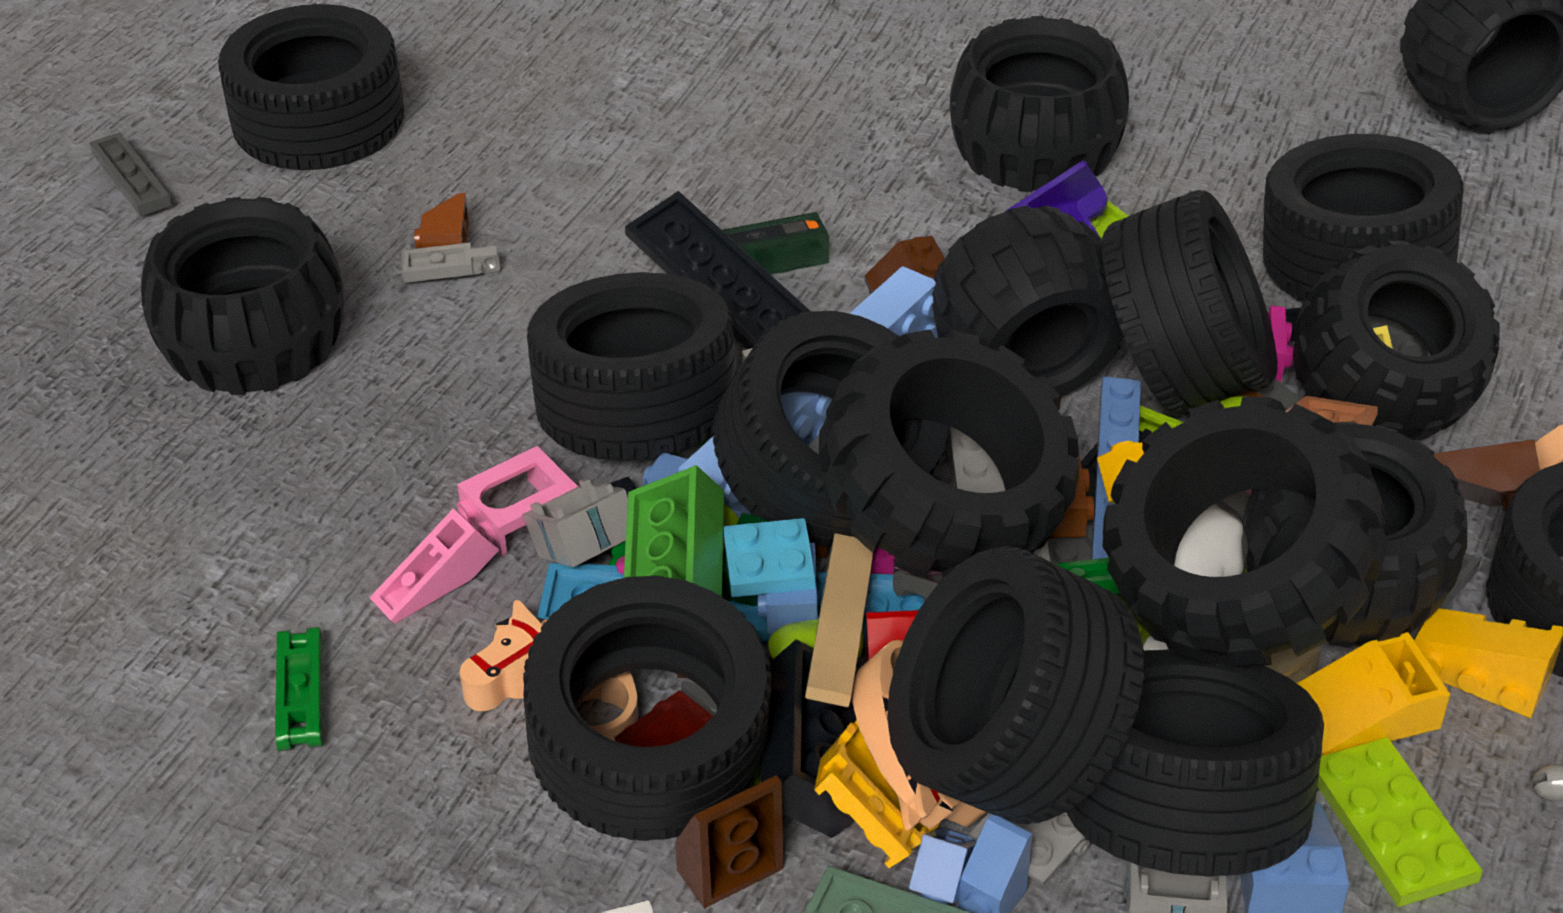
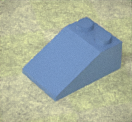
M1315 803L1312 828L1308 839L1294 854L1267 869L1240 875L1246 913L1343 912L1349 881L1342 846L1321 803Z

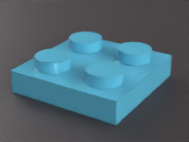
M805 518L723 526L731 597L816 589Z

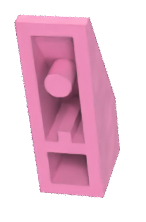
M453 508L371 595L370 599L393 623H397L472 580L499 549L478 528Z

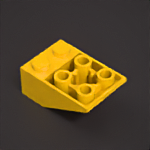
M1409 632L1402 633L1400 637L1384 641H1369L1297 683L1307 690L1322 712L1324 733L1321 756L1386 737L1393 741L1441 729L1450 697L1449 691Z

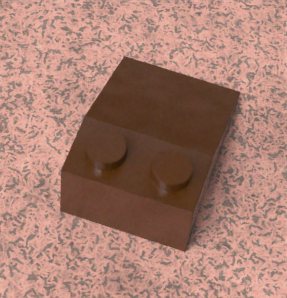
M1534 439L1434 453V457L1441 464L1448 466L1458 480L1459 484L1457 487L1461 492L1462 498L1490 507L1502 505L1503 511H1507L1511 497L1517 492L1518 487L1525 480L1540 471Z
M777 775L695 814L675 841L677 871L704 909L783 870L782 781Z

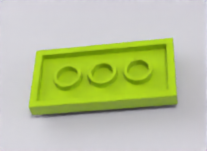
M1388 737L1321 756L1317 787L1397 907L1480 882L1483 870Z

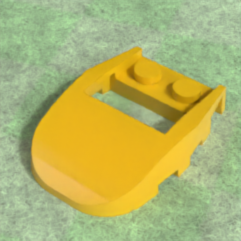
M857 720L847 726L836 742L820 759L814 790L818 795L826 790L831 795L836 807L843 813L849 814L864 830L865 836L870 843L877 848H881L888 855L884 863L888 868L909 856L913 852L912 849L921 844L923 834L936 829L941 823L939 822L935 827L929 829L918 822L911 830L907 831L905 829L898 795L877 766L863 738Z

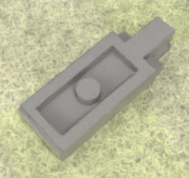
M471 242L409 249L402 252V276L404 283L424 282L449 277L458 278L500 270L497 246L477 248L471 247Z

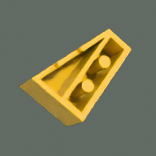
M1438 608L1424 622L1414 641L1443 683L1531 718L1548 687L1562 644L1563 627L1553 625L1551 630L1526 627V621L1512 619L1510 624L1486 621V615Z

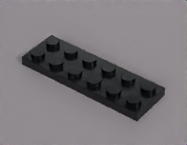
M679 191L625 226V235L667 274L695 280L707 285L720 294L732 312L734 337L747 349H752L760 337L769 328L775 327L779 321L786 320L790 316H797L800 313L810 312L802 302Z

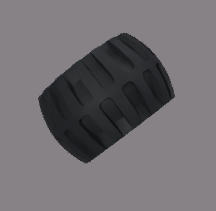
M1031 16V18L1024 19L1012 18L1003 20L1001 24L993 27L988 26L984 28L976 39L972 38L962 53L950 91L951 126L964 161H968L972 171L979 176L983 175L990 179L991 183L1001 187L1017 188L1023 192L1038 190L1081 161L1087 163L1094 175H1100L1111 161L1121 142L1128 118V81L1122 59L1115 45L1109 38L1101 36L1098 30L1088 25L1082 26L1073 23V20L1064 18L1052 19L1044 18V16Z
M233 197L226 198V201L196 206L194 210L182 216L174 217L167 223V227L161 233L155 234L150 242L143 263L141 276L142 307L153 341L170 366L187 382H195L203 390L210 392L217 390L229 392L231 395H245L246 392L261 390L268 392L276 390L278 386L291 381L297 382L306 377L308 372L316 365H321L328 358L331 347L335 345L338 338L344 309L343 281L338 262L319 226L309 215L304 216L298 207L290 203L282 204L266 197H258L257 199Z

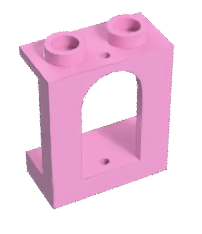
M536 446L457 484L460 501L457 502L456 506L458 512L478 528L499 549V554L504 556L507 554L505 535L526 525L522 514L531 510V504L537 502L542 505L578 486ZM527 471L528 481L539 491L505 508H490L481 501L484 492Z

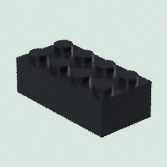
M795 639L769 663L771 699L767 744L761 760V782L777 775L782 781V814L833 838L855 820L849 814L843 813L836 807L831 795L826 790L818 795L814 790L820 759L836 742L847 726L856 721L852 696L849 707L805 698L813 648Z

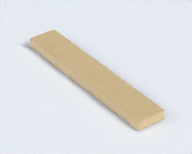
M834 534L805 698L844 707H849L852 696L873 553L855 537Z

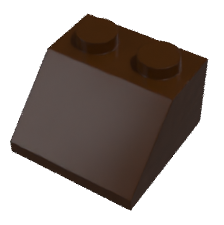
M932 235L899 241L865 275V283L872 294L902 266L933 279L938 265L945 258Z

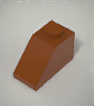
M458 193L422 214L420 228H415L414 231L416 249L467 243L469 216L466 193Z

